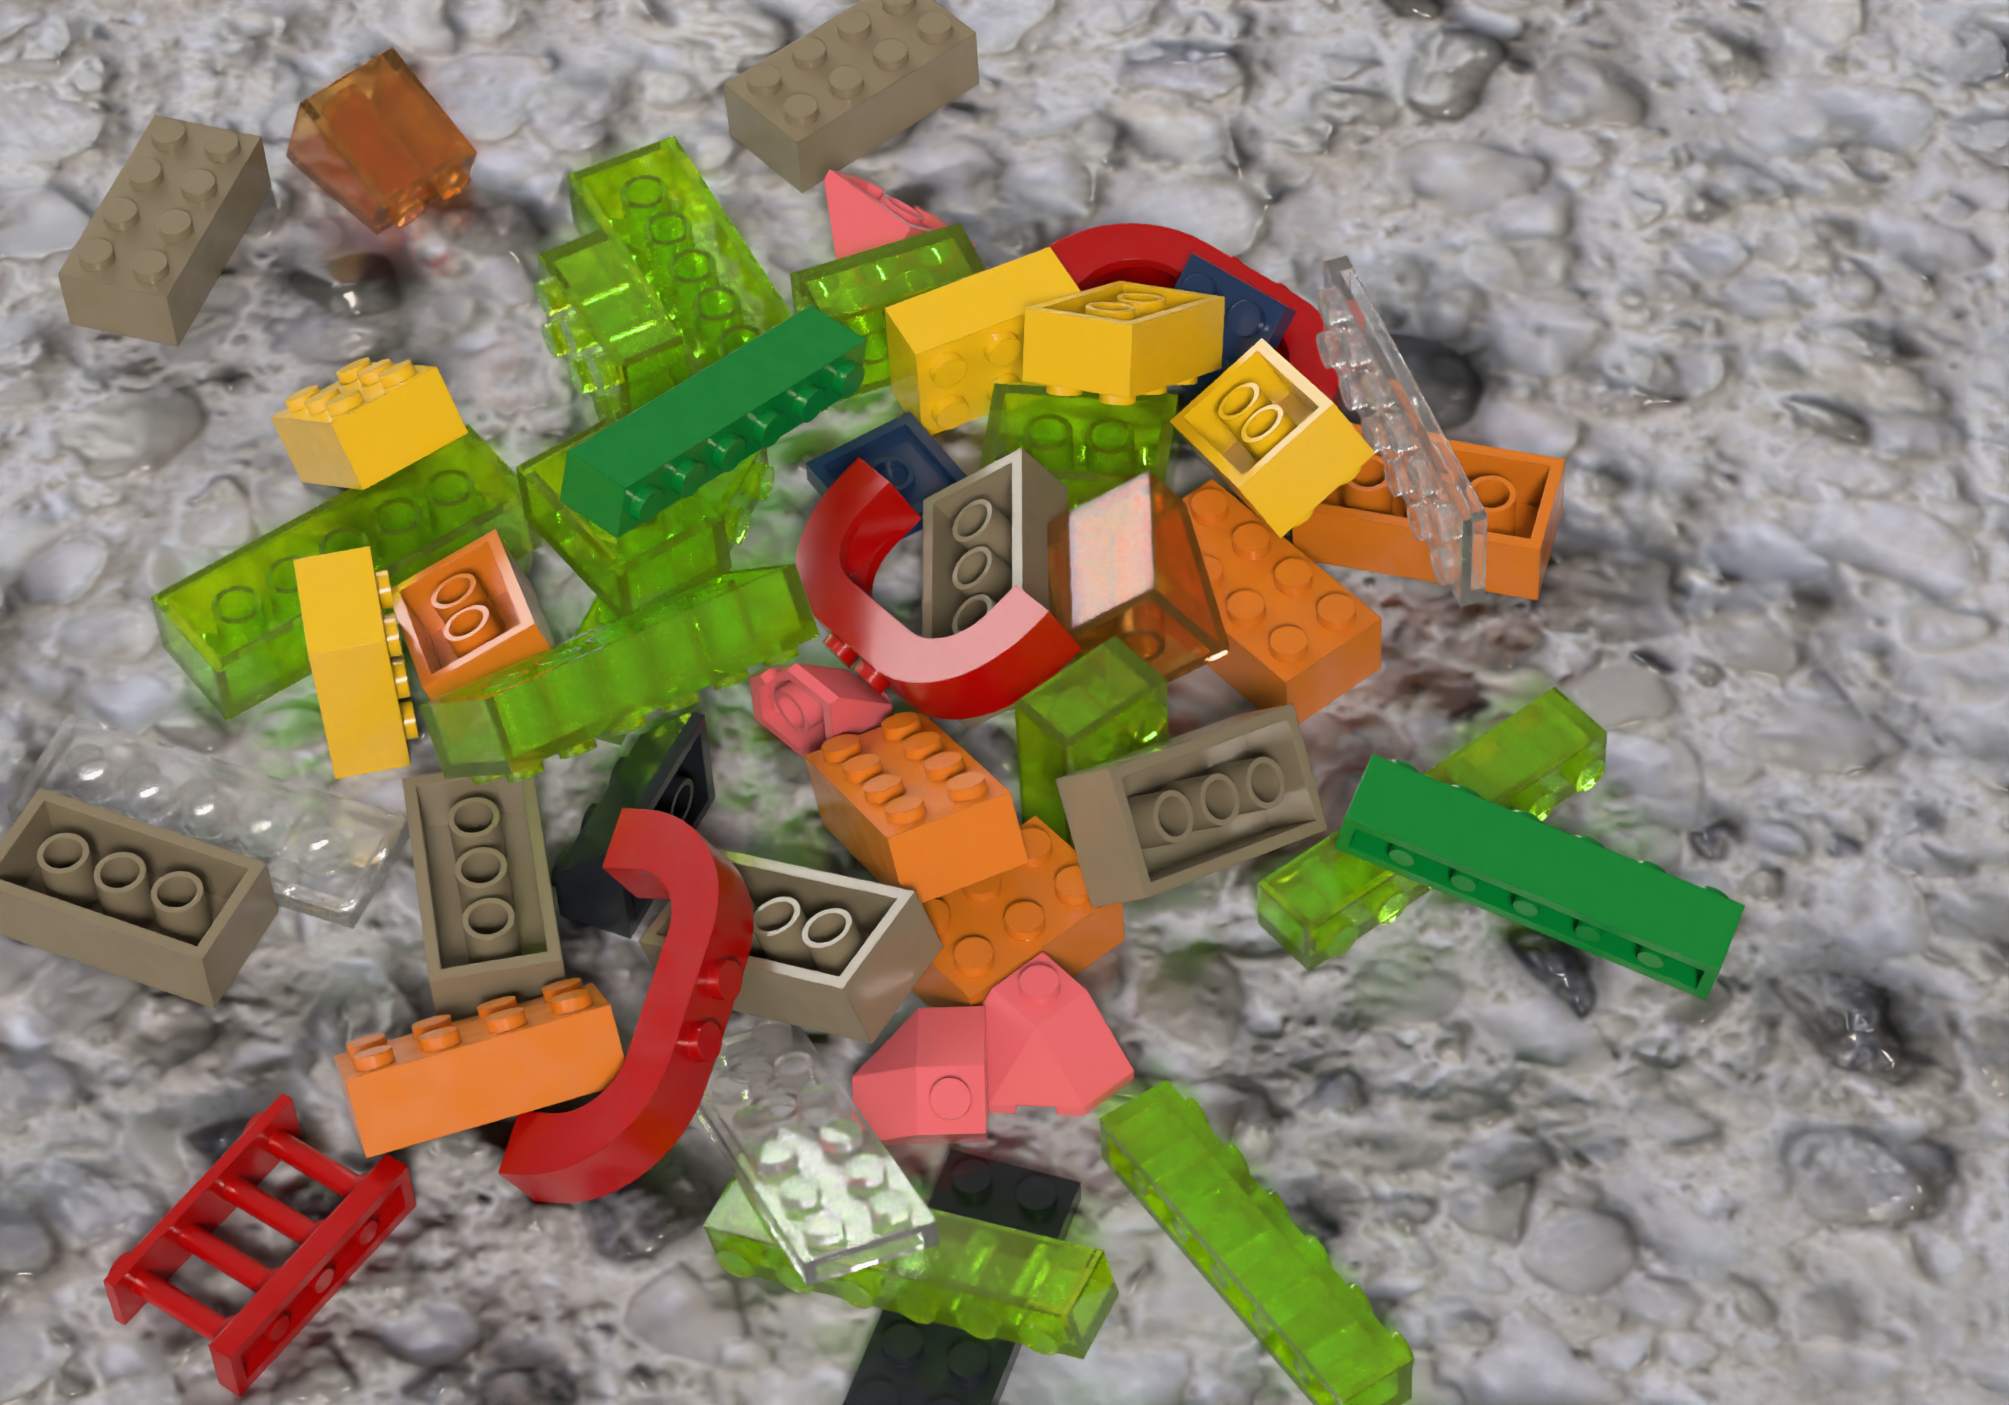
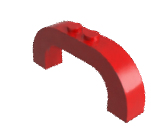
M1121 223L1093 227L1070 234L1047 246L1055 253L1080 291L1116 281L1173 289L1192 253L1208 260L1297 311L1276 351L1326 395L1342 412V352L1337 336L1329 322L1316 308L1291 292L1285 285L1261 275L1244 265L1237 257L1227 255L1210 244L1182 231L1164 226L1139 223Z
M858 457L831 485L810 515L796 551L795 583L804 606L830 633L822 643L847 668H850L858 661L853 670L878 695H881L889 688L916 711L938 719L959 720L980 717L999 711L1024 699L1053 678L1082 649L1056 618L1018 585H1015L975 624L957 634L943 638L931 639L915 635L882 608L872 597L876 573L891 549L922 518L887 479Z
M622 808L602 868L637 898L670 899V926L627 1056L611 1084L591 1102L572 1111L563 1113L526 1112L517 1115L498 1174L534 1201L549 1203L588 1201L615 1192L646 1173L674 1146L693 1119L706 1090L715 1060L720 1054L722 1038L735 998L742 987V977L751 950L753 937L752 902L748 888L737 868L693 827L671 814L648 809Z

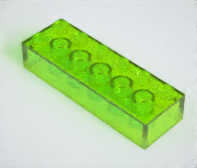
M675 136L566 175L574 227L675 386L793 316Z
M469 424L465 425L468 433L374 485L364 490L350 488L150 597L163 648L226 721L312 674L294 559L370 546L375 572L388 570L390 586L392 588L494 529L498 531L516 560L544 545L536 495ZM393 608L383 609V614L394 612Z
M796 563L725 571L431 699L419 706L445 778L471 777L474 785H480L505 776L507 783H513L531 778L543 772L545 768L542 761L556 754L559 755L560 759H567L593 750L597 747L594 737L609 730L612 736H616L646 726L649 723L646 714L658 708H662V711L666 713L693 705L700 700L697 691L709 685H712L714 690L739 684L750 678L747 668L762 662L763 667H771L790 661L800 655L797 648L798 645L820 636Z

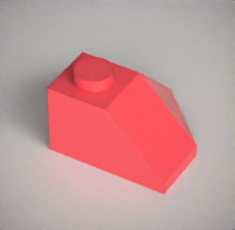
M829 169L824 179L836 260L855 273L852 282L857 287L873 296L883 298L886 292L911 297L969 256L976 245L936 215L917 205H914L912 208L896 198L883 195L885 192L883 188L864 178Z
M793 663L758 670L749 677L754 719L803 759L804 755L822 749V744L830 738L843 734H863L881 727L883 720L894 715V707L885 692L878 695L849 670Z
M1041 952L995 985L981 1005L986 1006L989 1113L1016 1114L1017 1106L1056 1107L1057 1115L1085 1116L1134 1079L1132 1066L1088 991L1044 952Z
M986 1006L917 1008L852 1076L854 1146L989 1142Z

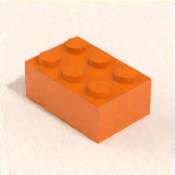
M496 529L391 588L394 602L393 610L396 612L399 626L421 685L458 741L475 732L485 731L493 727L501 717L531 700L546 697L557 685L570 679L531 582Z
M1036 815L1020 826L1029 863L922 903L943 945V948L912 989L930 1007L981 1006L995 985L1041 952H1044L1071 977H1074L1124 941L1123 903L1091 907L1076 850Z

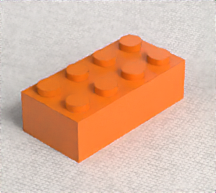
M1351 423L1375 454L1362 465L1360 472L1354 479L1337 487L1318 504L1306 522L1292 528V543L1297 549L1313 562L1538 600L1563 512L1566 459Z
M1213 478L1118 540L1120 591L1259 710L1293 703L1300 724L1381 668L1382 618L1284 537L1280 538L1253 511Z
M920 712L894 714L883 720L879 728L860 735L843 734L825 741L821 746L822 749L804 755L822 824L881 884L915 891L921 904L1029 863L1011 792L928 716Z
M570 978L544 986L542 988L543 997L518 1004L515 996L497 998L477 1006L478 1015L455 1022H452L450 1015L434 1016L414 1023L411 1026L413 1034L387 1041L384 1033H378L348 1042L346 1044L347 1052L333 1057L352 1127L365 1157L370 1158L605 1090L615 1079L625 1061L611 1004L593 982L582 985L580 978Z

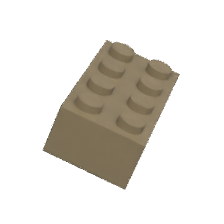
M861 0L724 83L729 134L798 191L804 193L822 182L829 169L834 171L841 170L978 85L979 70L976 32L934 0Z
M154 115L58 273L70 324L178 347L272 187L262 137Z
M1023 448L923 500L922 637L931 639L943 638L969 628L983 618L1015 585H1018L1045 607L1070 634L1068 487ZM1070 661L1053 678L1024 699L994 713L975 718L959 719L958 721L968 729H971L1070 679Z
M1293 703L1239 714L1056 779L1092 908L1146 899L1328 830Z
M531 758L402 778L427 969L436 1016L450 1015L452 1022L478 1015L477 1006L493 999L515 996L518 1004L543 997L542 988L548 984L566 979Z
M41 787L0 843V935L214 1009L278 913L267 863Z
M716 848L737 868L743 877L749 891L753 910L751 950L742 977V987L735 998L732 1010L873 1044L943 948L916 892ZM671 901L666 904L638 941L654 970L656 969L670 926Z

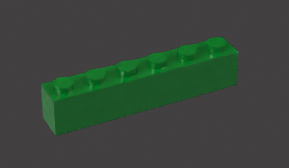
M812 305L806 307L568 450L560 502L617 539L640 524L649 523L659 512L682 498L692 496L701 486L724 472L732 471L741 461L762 448L774 445L781 436L802 423L811 422L820 412L842 398L851 397L858 390L864 379L865 369L863 361L867 339Z
M1372 754L1344 817L1335 845V849L1703 1000L1707 999L1721 970L1745 905L1729 899L1725 893L1714 887L1696 886L1667 874L1663 868L1655 863L1645 860L1635 861L1604 848L1600 842L1591 837L1571 835L1544 824L1537 816L1530 812L1507 809L1481 798L1478 793L1466 786L1448 785L1419 773L1414 766L1407 762L1395 759L1387 760L1375 754Z

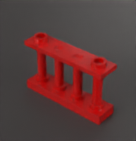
M281 1093L265 1111L258 1112L250 1119L239 1139L132 1251L125 1252L116 1259L110 1268L108 1276L103 1280L114 1319L124 1326L148 1302L210 1340L211 1343L208 1346L219 1384L239 1397L416 1207L407 1165L386 1154L369 1173L366 1172L359 1175L301 1141L302 1135L293 1099L284 1093ZM280 1161H283L345 1199L326 1219L315 1222L257 1186ZM238 1207L301 1246L282 1267H276L271 1270L212 1233ZM193 1254L256 1294L237 1315L226 1318L167 1281Z

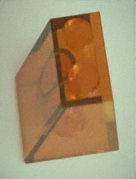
M393 47L300 102L286 153L287 158L295 167L376 235L394 224L397 228L409 225L422 214L425 205L439 196L447 200L460 193L471 181L470 173L477 155L474 147Z
M1150 471L1047 523L1049 612L1082 648L1072 659L1125 703H1129L1229 653L1228 638L1187 504Z

